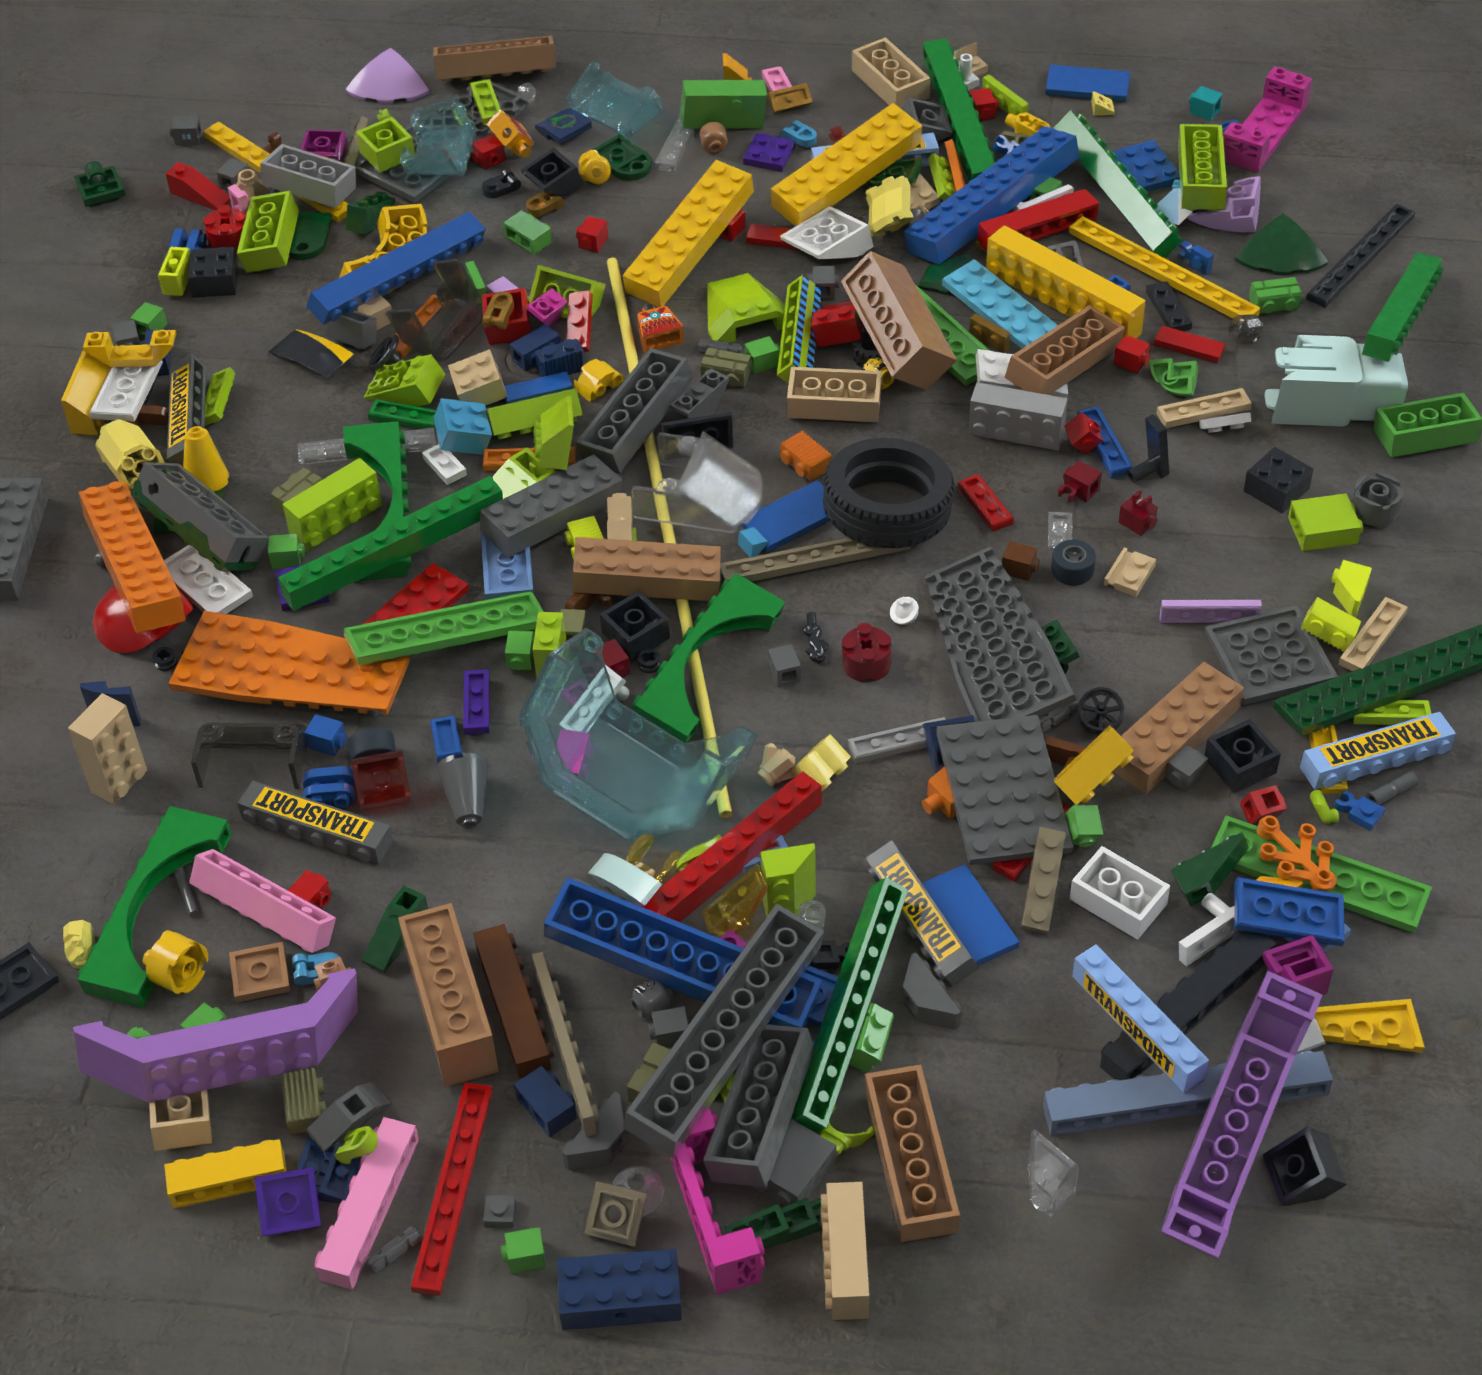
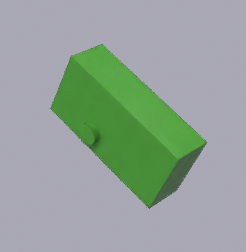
M683 80L680 106L682 129H701L709 122H718L725 129L763 128L767 101L764 80Z
M1459 393L1376 408L1373 431L1390 457L1479 442L1482 417L1466 395Z

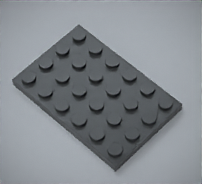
M1038 715L937 726L936 733L969 865L1033 857L1039 827L1066 832L1062 854L1072 853L1074 847L1057 784L1054 782L1055 777Z

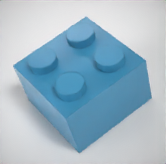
M441 398L434 416L440 450L483 455L484 449H487L492 437L485 404Z

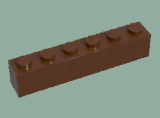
M505 924L474 932L476 950L519 1079L524 1078L540 1066L546 1071L551 1070L550 1058L554 1057L550 1041H544L543 1036L547 1035L545 1025L542 1019L537 1020L536 1013H539L535 997H529L528 992L532 990L528 976H522L520 970H524L521 955H515L513 949L517 948L513 933H507Z

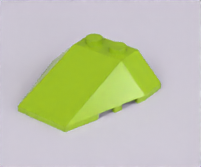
M749 273L707 283L708 334L712 340L729 343L735 342L737 327L772 319L777 330L783 328L785 303Z

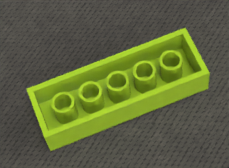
M1180 124L1178 157L1181 209L1190 211L1197 209H1208L1209 211L1225 210L1227 181L1222 125Z

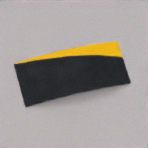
M297 329L293 330L268 352L303 364L324 377L331 375L353 356L352 352L334 342Z

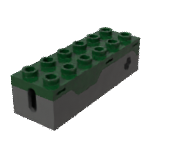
M144 463L131 493V496L138 501L140 506L151 511L153 517L163 521L170 531L181 536L186 544L193 546L199 551L198 554L211 561L217 570L227 572V570H237L240 572L255 570L269 539L266 534L180 464Z

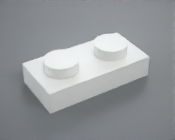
M1249 412L1199 420L1200 429H1208V433L1222 431V426L1230 425V429L1243 428L1244 423L1251 422V415Z
M439 444L422 452L424 461L446 485L467 475L466 468L450 451L440 450Z

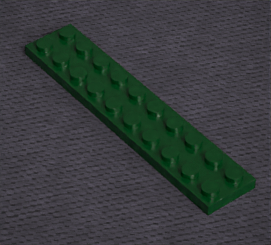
M1482 624L1371 664L1363 669L1352 671L1274 700L1273 708L1301 736L1353 718L1358 714L1372 711L1482 670Z

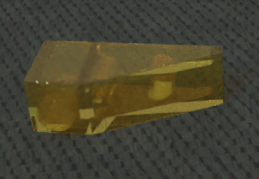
M756 864L701 911L709 933L722 937L732 929L738 935L750 925L769 887L760 865Z

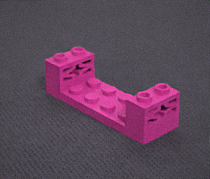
M1274 66L1266 77L1263 98L1243 125L1232 122L1223 133L1225 162L1258 173L1308 106L1312 78Z
M708 1108L673 1158L670 1157L714 1290L716 1295L761 1282V1270L765 1269L762 1255L765 1254L761 1238H755L752 1227L721 1236L717 1221L713 1222L711 1214L713 1211L708 1196L704 1197L702 1176L700 1171H695L694 1167L695 1163L703 1161L718 1122L717 1114H711L710 1108Z

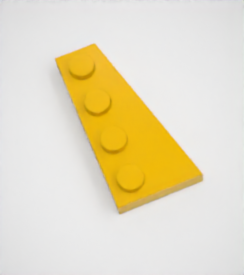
M1411 999L1318 1007L1314 1015L1324 1040L1328 1042L1423 1053L1425 1048Z

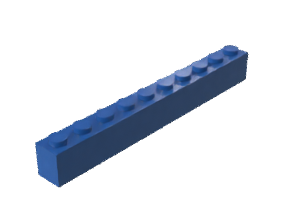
M467 212L311 292L306 307L323 325L330 321L335 322L342 315L354 312L357 307L369 304L380 295H386L391 289L403 286L410 279H417L422 273L432 271L437 265L449 262L452 257L464 254L473 246H479L483 242L486 228L470 212Z

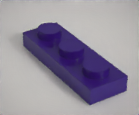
M489 669L464 671V735L490 733Z

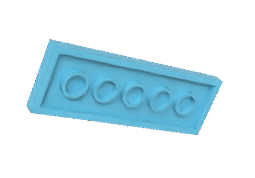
M975 259L942 279V286L977 314L1010 332V340L1021 349L1058 326Z

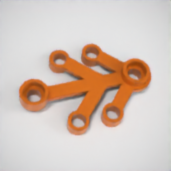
M1265 816L1259 821L1257 834L1265 840L1275 839L1287 851H1277L1276 847L1271 843L1262 844L1259 850V857L1262 860L1280 862L1276 870L1279 877L1310 882L1313 890L1329 892L1336 885V876L1329 871L1330 857L1334 851L1333 844L1328 841L1319 842L1316 849V854L1319 856L1318 867L1311 861V844L1316 833V828L1313 825L1305 823L1300 826L1298 832L1300 838L1299 849L1280 830V824L1275 817ZM1294 865L1302 866L1306 871L1295 869Z

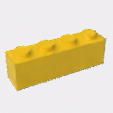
M280 1139L274 1141L265 1140L251 1146H238L228 1151L206 1153L201 1157L178 1159L173 1163L164 1164L167 1194L173 1209L256 1191L254 1177L287 1172L285 1155Z

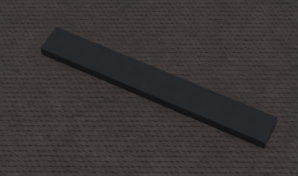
M1396 204L1307 293L1306 300L1326 308L1414 218L1415 212Z

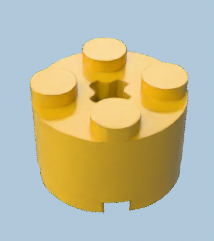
M170 930L165 931L152 949L146 951L143 956V964L146 965V974L149 980L176 994L192 991L204 976L205 971L202 970L204 961L208 963V952L204 945Z

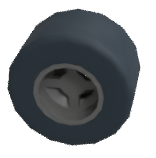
M1076 539L1065 540L1059 543L1054 548L1052 554V574L1058 581L1068 585H1081L1088 582L1093 577L1095 571V550L1090 544Z
M371 727L359 730L349 737L348 745L351 762L356 767L367 768L389 764L396 759L397 751L394 735L389 729Z

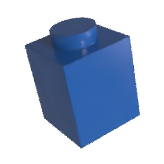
M315 714L304 732L308 749L331 756H336L347 740L343 722Z

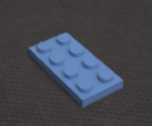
M481 533L485 600L532 591L534 594L530 546L508 558Z

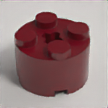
M861 623L857 628L850 630L842 640V665L845 673L850 678L859 682H865V679L878 681L889 673L892 662L891 637L885 631L873 627L869 623Z

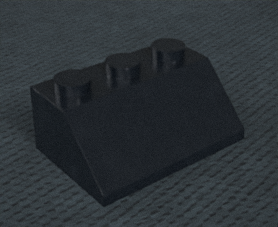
M726 412L661 423L660 435L665 458L670 459L732 449V413Z

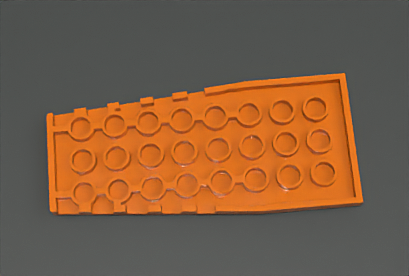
M204 611L168 684L170 690L240 702L272 704V701H283L284 706L295 707L296 703L308 704L309 708L319 709L320 705L333 706L334 711H343L345 707L358 709V713L367 714L368 710L382 711V714L386 716L393 704L410 658L409 655L358 665L345 638L273 621Z

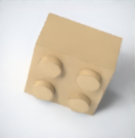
M490 349L448 365L460 401L483 403L486 406L508 397L498 366Z
M207 1089L149 1102L154 1151L212 1143Z

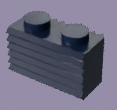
M577 338L573 340L567 339L563 343L545 346L540 350L534 351L536 369L540 377L566 371L569 375H572V373L576 374V372L582 371L581 368L585 365L583 348Z

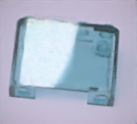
M457 97L413 109L410 123L417 133L419 141L414 155H411L407 147L403 148L400 162L406 172L415 175L463 176L467 169V161L476 130L473 120H470L466 113L465 106L460 103Z

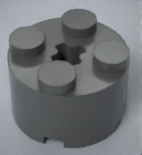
M1375 473V476H1368V474L1361 476L1355 484L1352 498L1357 518L1361 519L1362 523L1373 526L1376 529H1385L1387 525L1394 522L1399 515L1404 494L1403 489L1400 487V482L1395 477L1385 473Z

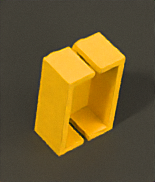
M1109 725L1055 777L1054 782L1076 805L1080 802L1085 804L1095 795L1093 789L1099 784L1104 786L1114 777L1112 771L1116 767L1120 766L1123 768L1133 759L1131 753L1134 749Z

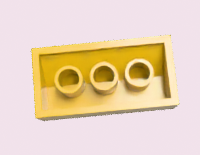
M84 350L70 378L61 403L71 434L98 435L100 428L104 426L105 420L91 419L90 411L112 367Z

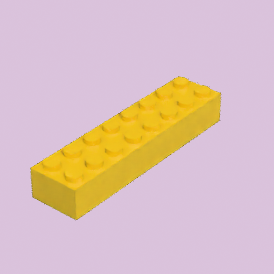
M892 103L772 187L771 206L794 226L801 224L827 207H832L921 143L922 125L896 104Z
M715 160L622 275L625 292L657 307L664 306L727 227L728 223L753 194L752 174Z
M1005 225L988 238L986 269L1000 280L1068 317L1074 316L1091 305L1125 327L1122 339L1125 335L1137 338L1142 334L1146 302L1143 298Z

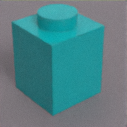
M1200 86L1189 98V113L1212 121L1221 111L1223 93Z

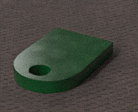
M621 134L592 149L598 151L600 156L608 160L611 166V174L621 180H639L651 172L652 162L650 155Z
M331 213L298 214L289 257L296 260H308L319 256L325 250L332 223Z

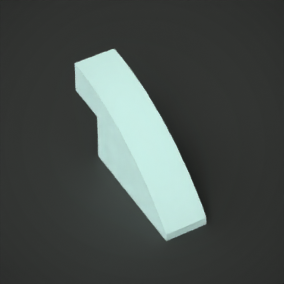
M604 853L588 872L600 885L609 887L618 896L638 906H645L662 885L641 869L609 853Z

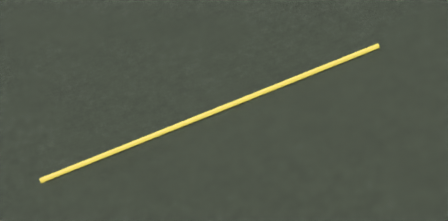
M609 258L607 266L630 374L639 362L618 261L616 258ZM652 431L645 440L644 447L664 543L676 544ZM675 599L684 636L689 627L694 628L689 603L685 599ZM697 649L690 656L688 664L719 816L726 819L732 816V810L699 651Z

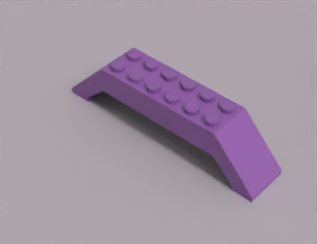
M353 968L327 974L328 980L308 1003L138 1039L105 1027L102 1021L75 1026L73 1030L79 1070L145 1102H153L317 1066L358 1013L356 970Z
M1270 971L1266 973L1233 1044L1171 1196L1161 1234L1218 1259L1229 1232L1233 1211L1295 1055L1314 1018L1322 994Z

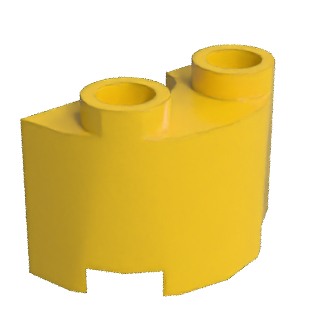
M594 359L581 368L583 372L578 381L574 380L573 389L576 388L580 395L591 402L602 396L607 386L614 388L624 382L623 375L605 361Z

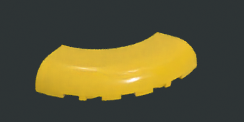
M422 204L382 207L377 222L380 245L370 256L367 255L358 260L344 262L340 277L426 234L427 220ZM397 287L391 289L388 293H391L392 291L397 289Z

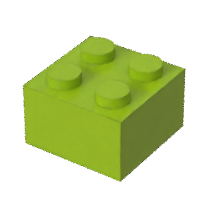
M393 117L356 131L359 152L379 173L415 158L413 137Z

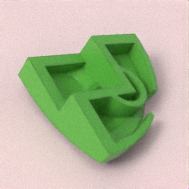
M1172 358L1150 360V370L1157 384L1161 385L1171 394L1193 396L1198 375L1197 361L1174 363Z

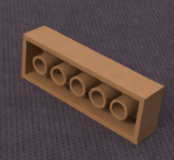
M552 36L434 47L433 49L436 79H441V82L453 81V78L461 77V80L473 79V76L481 75V78H490L493 74L501 73V76H509L513 72L519 71L521 74H529L533 72L532 70L539 69L541 72L552 71V68H556Z
M1089 305L1010 357L1004 378L1024 391L1050 395L1114 352L1115 347L1122 339L1125 327Z
M575 537L572 592L630 596L640 591L646 597L710 601L714 595H719L720 546Z
M1206 662L1201 663L1121 736L1134 749L1131 753L1133 759L1123 768L1118 766L1112 772L1144 794H1147L1166 777L1168 762L1186 745L1196 749L1241 707L1245 687Z
M915 1065L865 1074V1095L900 1241L906 1242L958 1233L960 1213L922 1066Z

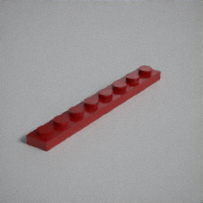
M464 1082L411 1283L413 1293L442 1295L493 1093L492 1086Z

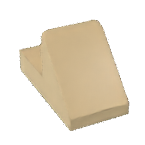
M977 42L954 52V57L958 61H960L962 54L972 55V73L975 76L988 72V65L977 56Z

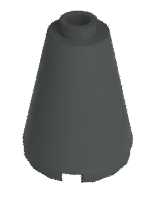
M463 753V758L455 759L454 755L448 756L437 764L438 776L456 823L464 828H473L482 821L489 769L485 756L477 753Z

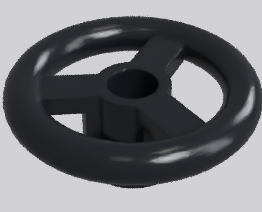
M396 334L385 338L374 351L368 364L370 371H377L384 365L388 366L398 362L401 355L395 351L399 343V337Z

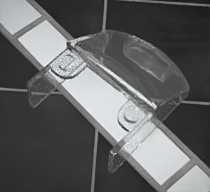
M704 431L700 438L662 432L658 434L660 465L686 469L681 480L666 478L658 483L656 489L633 486L632 504L634 518L735 533L738 531V526L742 523L747 524L750 522L760 507L763 493L761 474L756 467Z

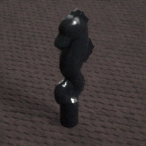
M808 612L806 615L807 625L803 627V632L805 635L810 636L808 639L810 648H807L805 652L813 662L822 663L825 660L824 654L829 644L823 639H819L822 635V630L817 626L816 613Z

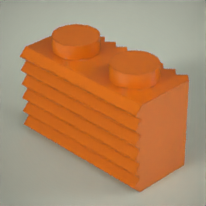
M803 430L780 443V458L786 465L790 464L795 468L800 477L804 476L810 482L824 475L827 465L832 460L831 453H828L825 448H822L809 435L807 436Z

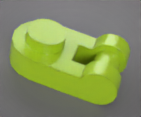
M369 1126L348 1131L344 1138L345 1144L338 1148L335 1158L343 1164H349L353 1158L370 1155L378 1146V1134Z

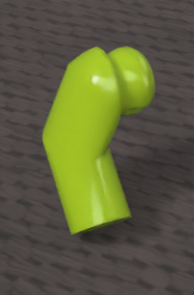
M1312 791L1310 799L1322 822L1329 825L1330 823H1337L1339 821L1338 810L1329 809L1322 791Z

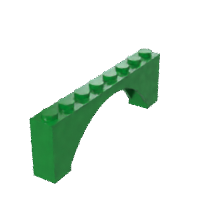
M399 422L343 427L347 459L357 460L360 458L383 477L392 490L390 508L376 530L405 517V513H409L408 498L404 499V495H408V484L403 479L408 478L407 466L403 464V461H407L406 449L402 447V444H406L405 431L400 430ZM409 555L358 581L408 576V566H412V556Z
M737 573L730 580L726 579L719 590L721 593L711 598L707 606L708 610L706 612L701 611L695 621L696 626L693 629L691 627L688 628L683 636V643L675 645L670 654L671 659L668 662L663 661L657 671L658 676L650 678L644 689L646 692L643 695L639 694L631 706L634 708L631 719L681 749H684L695 734L700 720L694 716L684 686V668L690 656L705 642L727 632L743 629H765L769 632L781 616L785 601Z
M172 806L169 807L166 814L161 817L155 835L149 839L145 854L139 858L132 878H129L126 882L125 891L121 899L116 901L113 914L109 921L104 924L97 944L92 946L87 963L81 967L78 973V981L84 994L144 1008L155 985L149 980L146 971H143L136 962L133 953V928L138 912L148 895L158 884L178 868L194 862L196 855L211 849L223 854L232 836L226 819Z

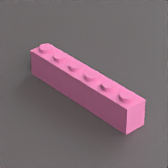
M214 849L195 856L189 883L199 888L202 893L215 897L220 903L238 910L241 915L252 918L259 922L262 927L275 931L283 939L296 943L307 952L314 953L329 946L336 917Z
M383 1117L380 1126L374 1129L378 1134V1146L370 1155L362 1156L358 1175H354L351 1179L348 1197L340 1203L338 1219L335 1225H331L327 1232V1243L323 1251H319L316 1256L314 1266L320 1281L351 1290L354 1289L418 1144L419 1138L416 1125Z

